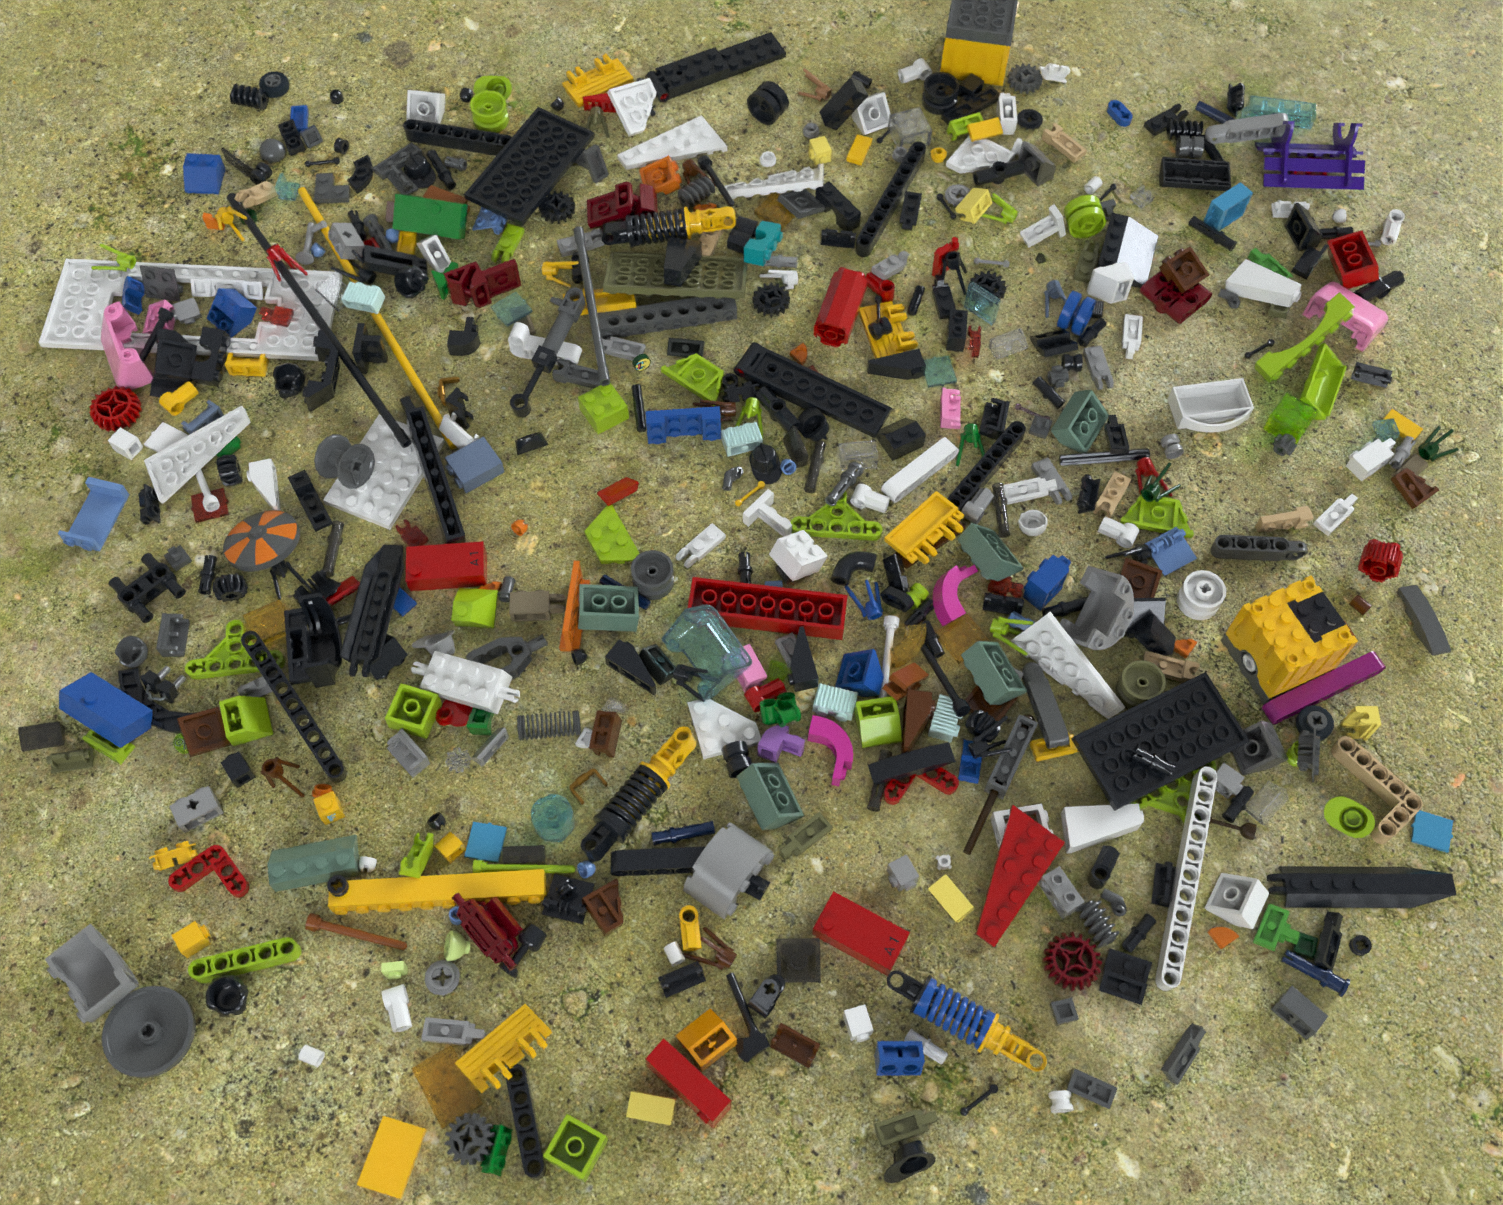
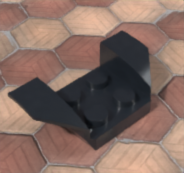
M158 328L156 337L157 353L150 396L160 398L166 392L173 393L187 381H193L191 375L196 359L197 345L189 343L175 330Z

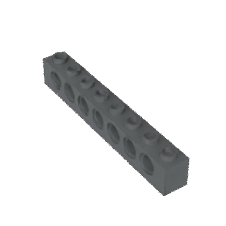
M694 297L636 306V308L601 312L598 313L602 339L607 340L611 336L617 338L701 324H712L720 321H731L737 319V305L735 299Z

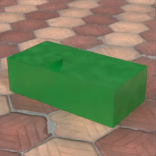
M395 194L392 229L465 239L468 204L407 194Z

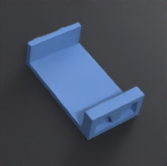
M88 477L85 482L90 489L88 497L69 532L59 530L58 535L62 538L63 543L68 546L74 547L76 545L87 551H100L124 507L129 493L121 484Z

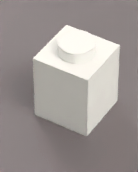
M121 427L108 440L114 451L129 460H132L143 448L136 436Z
M866 1005L844 1010L843 1018L850 1040H857V1042L868 1040L870 1038L869 1035L873 1033V1027Z

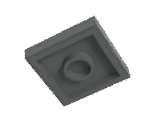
M806 189L798 192L791 191L778 196V201L798 219L824 212L825 206Z

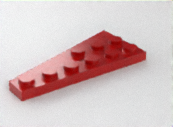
M1011 805L1009 811L1010 814L1004 829V836L999 847L985 904L975 935L991 947L996 946L1065 843L1014 805Z

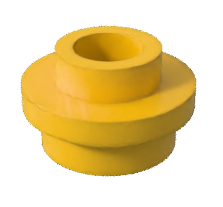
M936 147L931 150L930 156L935 163H941L946 159L947 152L941 147Z

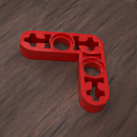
M940 767L935 769L937 772L935 778H930L924 773L919 776L916 774L908 776L909 781L907 783H901L899 780L896 781V779L890 780L884 790L883 798L887 804H898L916 777L947 795L954 794L957 791L959 780L955 775ZM943 775L942 780L940 781V783H938L937 781L939 780L940 776ZM952 781V786L947 788L946 782ZM897 786L899 788L896 793L897 797L890 798L889 794Z
M220 845L210 846L174 871L168 879V884L173 890L183 892L212 871H215L227 890L234 897H243L249 891V883L226 850ZM216 851L220 856L218 859L214 858L213 853ZM205 858H207L208 861L211 863L209 866L204 861ZM198 863H202V871L193 873V867ZM227 866H232V873L228 876H223L222 870ZM188 871L192 878H189L185 872ZM179 877L182 879L181 885L177 884V879ZM236 879L242 889L238 891L232 880Z

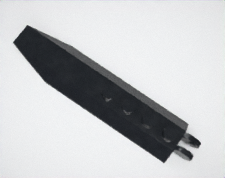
M383 545L364 567L340 652V657L351 663L349 668L351 677L356 676L358 664H363L362 676L368 677L370 665L381 658L404 570L403 545Z
M1279 866L1278 868L1282 874L1277 873L1266 876L1269 882H1282L1283 886H1273L1268 890L1271 895L1286 896L1285 908H1414L1457 895L1452 874L1409 867Z

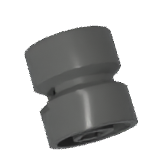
M1178 136L1175 150L1176 157L1186 158L1188 155L1190 158L1200 159L1202 157L1204 137L1193 136L1190 139L1189 136Z

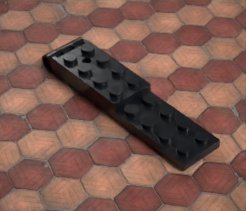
M770 32L719 51L714 47L657 67L655 71L648 72L645 79L650 78L657 92L656 97L663 103L674 97L785 58L786 52L773 33Z
M756 342L751 343L733 369L734 373L741 378H745V381L759 384L757 387H769L776 396L805 410L815 407L823 414L873 438L876 437L892 412V407L779 355Z

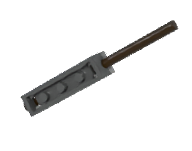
M1019 714L1004 746V749L1012 748V751L1000 754L984 791L989 793V796L964 847L963 852L967 855H971L996 798L998 797L1003 800L1038 722L1030 714L1023 716Z

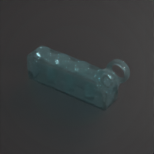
M1250 95L1247 106L1241 112L1242 117L1239 119L1285 113L1289 121H1295L1294 128L1311 130L1316 119V103Z

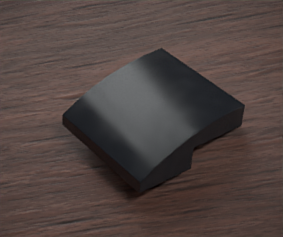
M1064 329L1030 336L1033 346L1043 357L1078 350V343L1071 340L1070 332Z
M1109 948L1098 991L1142 1005L1152 962Z

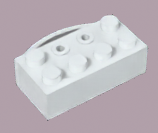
M1243 378L1176 386L1172 388L1167 399L1177 429L1187 428L1199 432L1212 433L1232 429L1248 420L1254 409Z

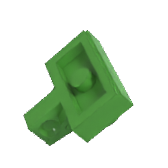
M1268 904L1253 943L1274 952L1278 942L1284 943L1287 941L1297 945L1300 932L1291 929V925L1286 923L1290 911Z

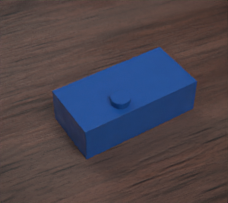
M92 672L59 690L60 710L120 748L151 729L153 710Z

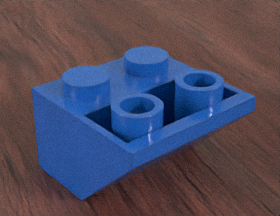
M218 288L206 319L218 329L227 332L230 338H232L252 322L257 307L235 289Z

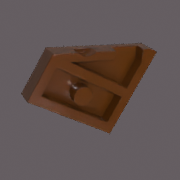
M1408 468L1401 470L1390 478L1411 509L1419 506L1439 491L1438 487H1430L1425 483L1426 480L1417 476Z

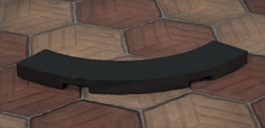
M139 668L118 671L121 691L153 710L152 726L167 732L182 734L177 718L194 713L169 711L155 701L151 702L148 700Z

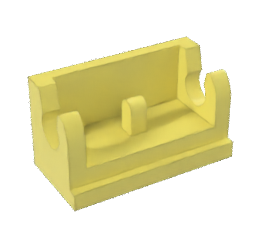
M982 188L971 189L955 208L957 213L965 215L961 216L960 220L972 222V224L978 221L992 204L989 190Z
M1355 706L1341 721L1342 727L1355 730V733H1348L1346 736L1352 739L1368 740L1382 725L1378 706Z
M946 874L928 888L930 893H932L955 922L959 923L974 911L973 905Z
M633 1090L630 1093L626 1117L671 1125L677 1098Z

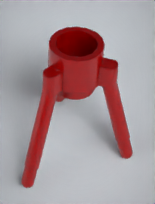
M278 243L266 250L269 254L266 258L269 260L279 282H281V277L273 260L278 262L283 259L292 270H297L296 268H298L304 275H308Z
M1149 457L1140 459L1136 464L1138 468L1135 469V473L1137 475L1139 493L1143 489L1141 475L1148 477L1153 474L1156 478L1159 476ZM1161 479L1159 483L1162 485L1164 490L1167 491L1169 488L1167 487L1163 479Z

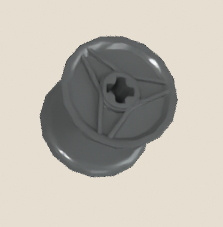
M332 434L319 444L315 452L314 463L320 476L326 479L338 477L343 486L349 489H356L370 479L374 471L375 458L370 447L365 444H354L351 446V443L345 436Z

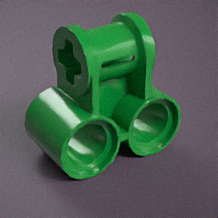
M792 692L781 693L777 696V699H765L759 704L762 722L765 725L777 723L780 727H785L787 723L801 721V712L796 705L795 694Z

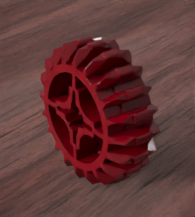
M1065 932L1060 937L1054 936L1053 942L1049 941L1047 944L1048 948H1045L1043 951L1046 956L1043 957L1042 962L1047 963L1044 971H1051L1047 976L1048 979L1055 977L1054 985H1058L1061 982L1062 990H1065L1068 985L1071 992H1074L1076 986L1079 991L1084 989V985L1089 988L1092 985L1091 981L1096 982L1098 979L1096 975L1101 973V969L1098 966L1102 965V961L1097 959L1101 954L1100 952H1094L1097 947L1096 944L1091 946L1088 944L1090 938H1087L1085 941L1082 940V933L1077 938H1075L1074 932H1070L1069 936ZM1072 946L1078 949L1075 951H1069L1066 948L1063 949L1061 947ZM1083 953L1088 960V968L1086 967L1087 964L1082 960ZM1056 955L1059 956L1058 959L1063 964L1062 970L1059 969L1056 963ZM1077 955L1074 964L1067 968L1070 959ZM1069 972H1075V973H1077L1078 975H1079V974H1082L1083 976H1081V977H1071V976H1068L1067 974H1068Z

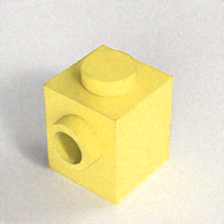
M826 137L810 139L808 155L810 160H813L815 166L831 162L832 150Z

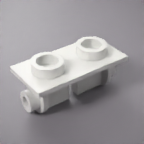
M1052 63L1047 64L1045 67L1039 66L1041 75L1045 80L1067 83L1065 77L1070 73L1068 66H1059Z
M1281 200L1272 203L1273 218H1288L1294 204H1291V201ZM1306 201L1294 202V204L1300 203L1304 208L1309 210L1310 204Z

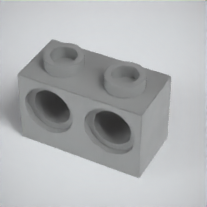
M1060 866L1042 876L1038 883L1062 920L1076 912L1075 910L1085 902Z

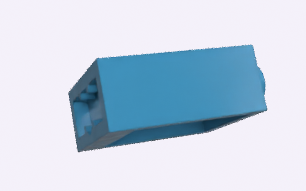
M1240 182L1211 201L1203 222L1218 231L1222 230L1244 215L1253 192Z

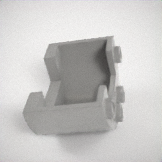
M1088 566L1080 584L1091 592L1075 624L1062 618L1060 625L1075 644L1093 650H1103L1111 647L1124 637L1134 616V595L1129 581L1123 575Z
M728 823L726 825L727 829L722 827L707 844L692 867L693 876L689 875L683 888L684 892L722 919H725L727 915L731 916L738 906L736 905L738 894L746 891L750 885L749 879L752 875L756 876L764 865L768 866L775 856L771 849L733 823Z
M92 924L86 926L45 958L49 965L47 968L49 974L54 979L59 977L69 987L70 990L67 993L75 1001L74 1005L78 1009L76 1015L84 1024L87 1021L90 1023L96 1021L139 986L138 980L126 962Z

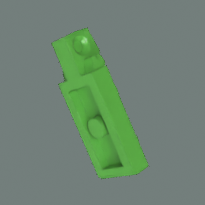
M1257 248L1250 251L1248 258L1251 262L1284 277H1293L1269 253L1267 255L1262 254Z

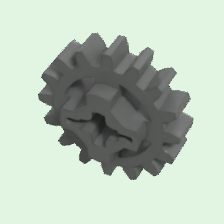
M1022 63L1021 66L1016 64L1015 68H1011L1008 73L1007 83L1010 84V88L1014 87V91L1020 90V94L1023 91L1028 94L1029 91L1034 93L1035 89L1039 90L1043 79L1040 69L1036 70V66L1030 67L1029 63L1025 66Z
M464 1113V1118L457 1116V1124L450 1123L449 1126L452 1131L445 1133L446 1136L450 1137V1140L445 1142V1145H450L451 1147L447 1153L455 1154L453 1161L461 1160V1165H467L468 1162L470 1165H476V1160L483 1162V1154L490 1155L491 1152L488 1147L494 1146V1142L490 1141V1139L495 1136V1133L489 1131L493 1125L485 1124L487 1117L479 1118L478 1113H473L472 1116L470 1113ZM481 1146L480 1149L475 1153V1149Z

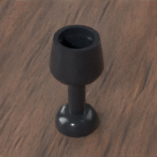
M529 923L518 934L517 939L521 946L512 957V960L518 965L528 950L531 952L539 951L547 934L534 924ZM503 962L498 965L514 979L517 978L518 969L516 967L509 971Z

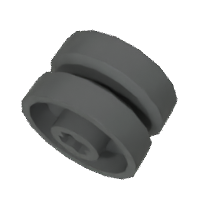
M650 550L639 554L633 560L631 565L632 583L634 587H638L639 595L648 600H658L671 592L674 585L673 563L669 556L660 551Z

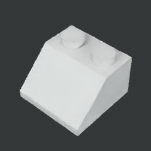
M885 92L868 96L851 114L853 121L863 135L893 125Z
M1221 873L1205 909L1234 926L1253 929L1269 892L1256 878Z

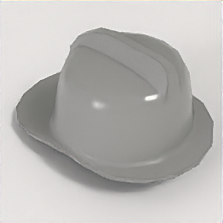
M451 630L445 633L422 637L413 642L412 647H425L432 656L434 651L452 655L455 653V645L452 634L455 631Z

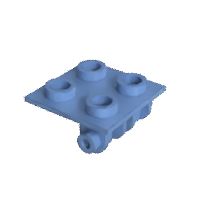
M481 207L472 230L492 228L494 233L499 235L503 232L504 225H506L508 219Z
M1175 527L1145 543L1151 549V557L1158 568L1163 570L1162 574L1164 576L1197 559L1183 537L1186 535L1183 529L1179 530Z

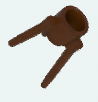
M688 159L683 163L682 168L684 172L682 174L686 179L687 185L691 183L689 176L695 177L699 173L703 177H708L692 159Z
M711 400L693 402L694 406H720V415H724L721 418V422L731 421V417H736L735 402Z
M279 757L268 759L263 763L260 773L265 776L272 788L275 787L272 779H280L300 797L303 798L305 796L283 776L284 770L282 765L299 768V764L281 760Z
M703 927V930L721 946L720 948L706 938L701 937L702 942L718 952L715 957L718 962L683 953L684 957L715 966L720 970H723L724 967L729 969L737 953L733 952L734 949L727 946L707 927Z

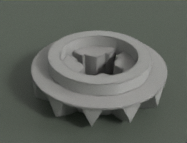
M960 184L952 185L946 189L945 199L948 200V204H953L955 207L965 198L970 189Z
M437 961L426 971L425 984L434 995L444 996L445 994L453 993V990L459 985L460 973L457 966L451 961ZM442 970L446 976L450 977L445 980L444 986L440 980H436L441 977Z

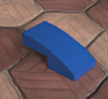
M127 276L123 287L122 306L125 310L139 315L142 312L141 299L145 295L143 282Z
M964 739L958 780L978 784L982 758L974 759L972 757L968 744L973 741Z

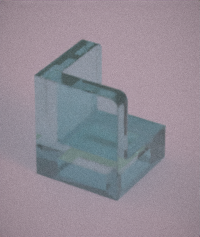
M280 173L275 185L278 198L295 201L300 184L287 182L284 173Z
M1394 418L1377 420L1372 423L1376 433V437L1372 442L1377 439L1384 442L1389 438L1395 441L1400 434Z

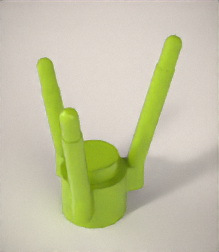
M993 193L991 199L1003 208L1001 213L1003 218L983 214L981 217L1000 221L1004 224H1007V222L1013 223L1019 211Z
M100 243V247L118 255L116 261L120 266H92L91 269L121 270L126 272L127 268L133 269L135 267L136 258L133 255L120 252Z
M750 397L746 399L745 406L742 407L735 427L740 426L745 413L747 418L757 415L758 428L763 438L762 409L759 408L760 401L757 398Z
M1000 616L999 619L994 618L990 627V633H993V637L1000 639L1013 649L1027 656L1028 653L1002 635L1006 636L1008 632L1015 635L1021 633L1009 628L1010 625L1006 623L1033 625V622L1007 619Z

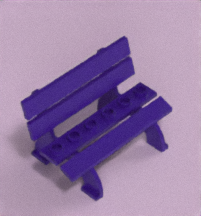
M1283 121V124H1286L1284 134L1279 137H1271V143L1255 142L1256 149L1264 152L1263 155H1274V152H1280V156H1282V158L1264 157V170L1281 171V174H1263V187L1364 190L1365 177L1352 176V173H1365V160H1352V158H1357V155H1363L1364 152L1357 151L1353 146L1357 138L1358 129L1363 126V123H1351L1349 133L1345 139L1341 134V126H1345V123H1333V145L1290 143L1295 121ZM1291 153H1297V156H1307V153H1313V157H1323L1324 154H1330V157H1340V154H1345V160L1288 158ZM1288 171L1345 173V176L1288 174Z

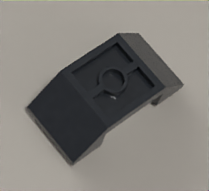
M319 330L318 336H314L313 347H315V354H317L318 360L325 362L324 365L327 367L326 372H322L321 382L308 380L307 386L303 388L304 403L307 404L308 411H313L334 398L340 370L338 350L323 330Z

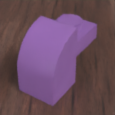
M773 726L762 735L758 743L757 756L775 763L782 750L801 757L804 752L805 740L797 735L789 734V726Z

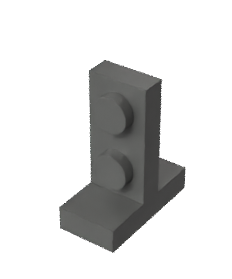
M596 144L587 150L585 149L574 162L588 169L592 181L595 183L609 175L600 147Z

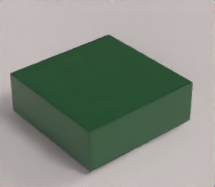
M1300 932L1297 945H1292L1291 952L1313 960L1319 938Z

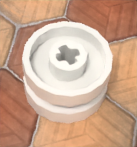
M1200 570L1192 572L1187 576L1177 594L1179 609L1191 619L1206 620L1216 614L1226 597L1225 584L1218 575L1210 571Z

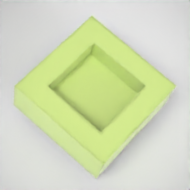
M404 961L381 963V972L388 979H400L401 975H408V966Z

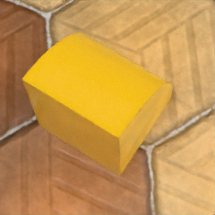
M448 832L434 845V848L449 864L466 851L463 843L452 832Z

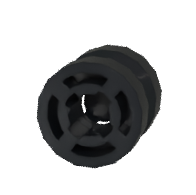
M259 162L255 167L256 169L249 173V178L258 185L266 181L267 178H270L273 172L267 164Z
M882 317L878 322L868 325L869 332L875 340L881 339L884 334L888 335L893 332L891 323L886 317Z
M1063 354L1061 359L1063 369L1066 368L1068 372L1070 370L1081 372L1083 366L1082 354H1075L1074 356Z

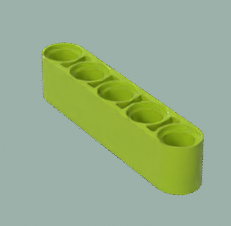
M284 937L196 959L190 963L188 973L201 984L209 983L222 975L237 976L293 962L300 957L301 947L292 938ZM293 945L292 951L285 954V949ZM267 951H271V955L267 959H263V955ZM249 956L248 962L241 965L242 959ZM223 962H227V966L219 970L220 965ZM205 967L204 973L197 976L199 969Z

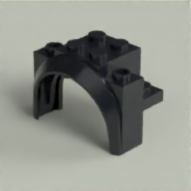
M321 593L298 596V603L301 608L284 611L289 682L291 685L312 682L315 688L336 685L335 674L340 668L343 659L340 657L342 640L336 617Z

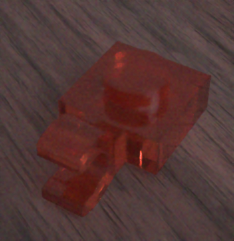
M275 306L274 310L261 307L259 314H263L261 317L263 321H270L271 324L288 327L294 312L293 309Z
M969 325L967 334L972 340L969 339L968 350H971V358H978L981 349L982 328L978 326V331H972V326Z
M1009 576L1000 581L991 579L988 585V592L1007 596L1009 592L1012 596L1018 598L1023 594L1022 589L1024 585L1012 582V577Z

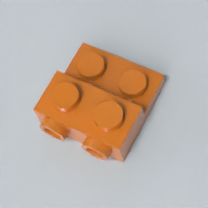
M670 156L639 169L642 184L653 186L657 194L663 191L667 195L680 189L682 179L679 173H676L679 168L676 161H672Z

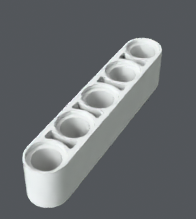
M946 437L942 438L887 480L882 486L881 491L890 497L891 501L897 503L957 456L959 449Z

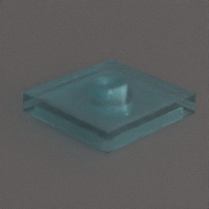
M971 282L968 285L964 308L992 326L996 321L1000 299L976 283Z

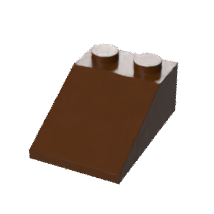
M907 691L903 712L901 754L913 749L927 727L928 720H932L933 712L935 711V700L932 699V692Z

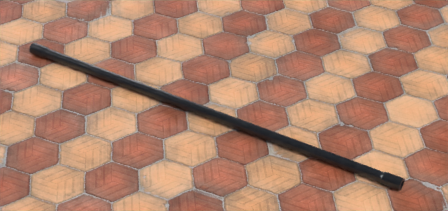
M228 194L227 200L232 208L247 217L246 220L242 219L265 253L269 255L266 252L271 247L268 240L245 210L242 202L235 200L236 194ZM273 260L277 270L320 330H323L336 347L340 359L394 433L397 441L403 448L410 446L412 441L396 422L283 261L276 262Z

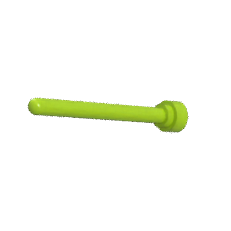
M483 860L473 861V873L544 869L545 873H574L576 870L574 865L487 864Z

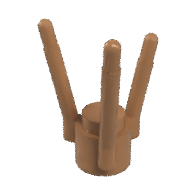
M804 68L805 76L817 85L815 91L817 95L800 91L798 94L814 98L820 102L822 99L828 100L832 93V88L828 87Z

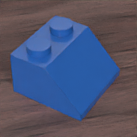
M186 154L183 164L185 193L219 194L226 170L220 155Z

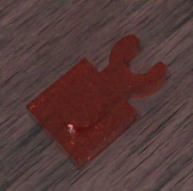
M407 519L403 520L406 525L404 528H400L398 525L395 526L397 532L402 535V541L408 547L423 546L429 541L428 537L416 525L411 528Z

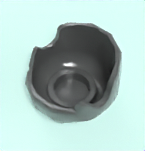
M269 138L261 143L259 153L262 161L265 159L271 164L272 162L281 161L285 156L286 150L282 142Z
M130 635L118 643L115 654L120 659L119 662L125 667L135 668L147 659L148 647L140 638Z

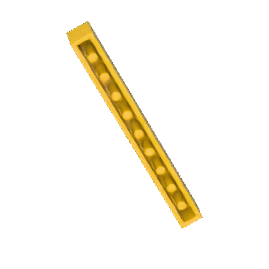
M544 869L420 876V878L398 877L346 880L349 884L347 893L341 897H335L329 892L328 907L337 915H345L351 911L365 914L369 913V910H377L378 912H390L391 909L411 911L412 908L419 907L423 910H431L436 906L451 909L457 905L452 900V897L458 892L465 901L474 899L476 902L483 901L488 903L491 898L497 897L501 903L507 902L509 905H517L521 901L536 904L546 897V873ZM338 882V884L334 885L333 887L337 891L338 888L343 887V885L340 882Z

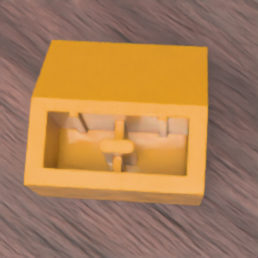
M711 1008L675 1035L701 1072L737 1045V1038Z

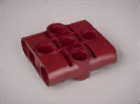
M1161 271L1145 282L1139 291L1155 305L1157 312L1161 314L1166 313L1178 324L1184 322L1204 306L1213 295L1212 292L1200 283L1181 293L1174 281L1168 282Z

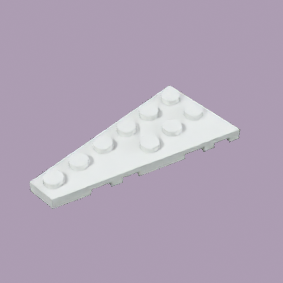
M701 115L618 154L617 157L623 167L629 170L645 167L647 164L670 156L672 161L697 157V154L707 153V155L713 154V151L719 150L726 152L728 151V146Z
M823 163L818 164V168L814 169L808 166L804 167L800 172L791 170L769 175L766 180L756 178L749 184L739 182L724 187L732 199L738 196L752 197L755 194L764 196L769 195L771 192L781 194L788 190L798 192L805 188L815 190L823 186L824 165Z
M243 406L234 409L144 460L158 500L162 504L251 423Z
M1051 612L1010 640L1028 653L1025 656L1026 658L1030 657L1037 662L1043 671L1062 685L1066 684L1072 689V693L1076 696H1082L1088 701V705L1107 719H1110L1125 708Z

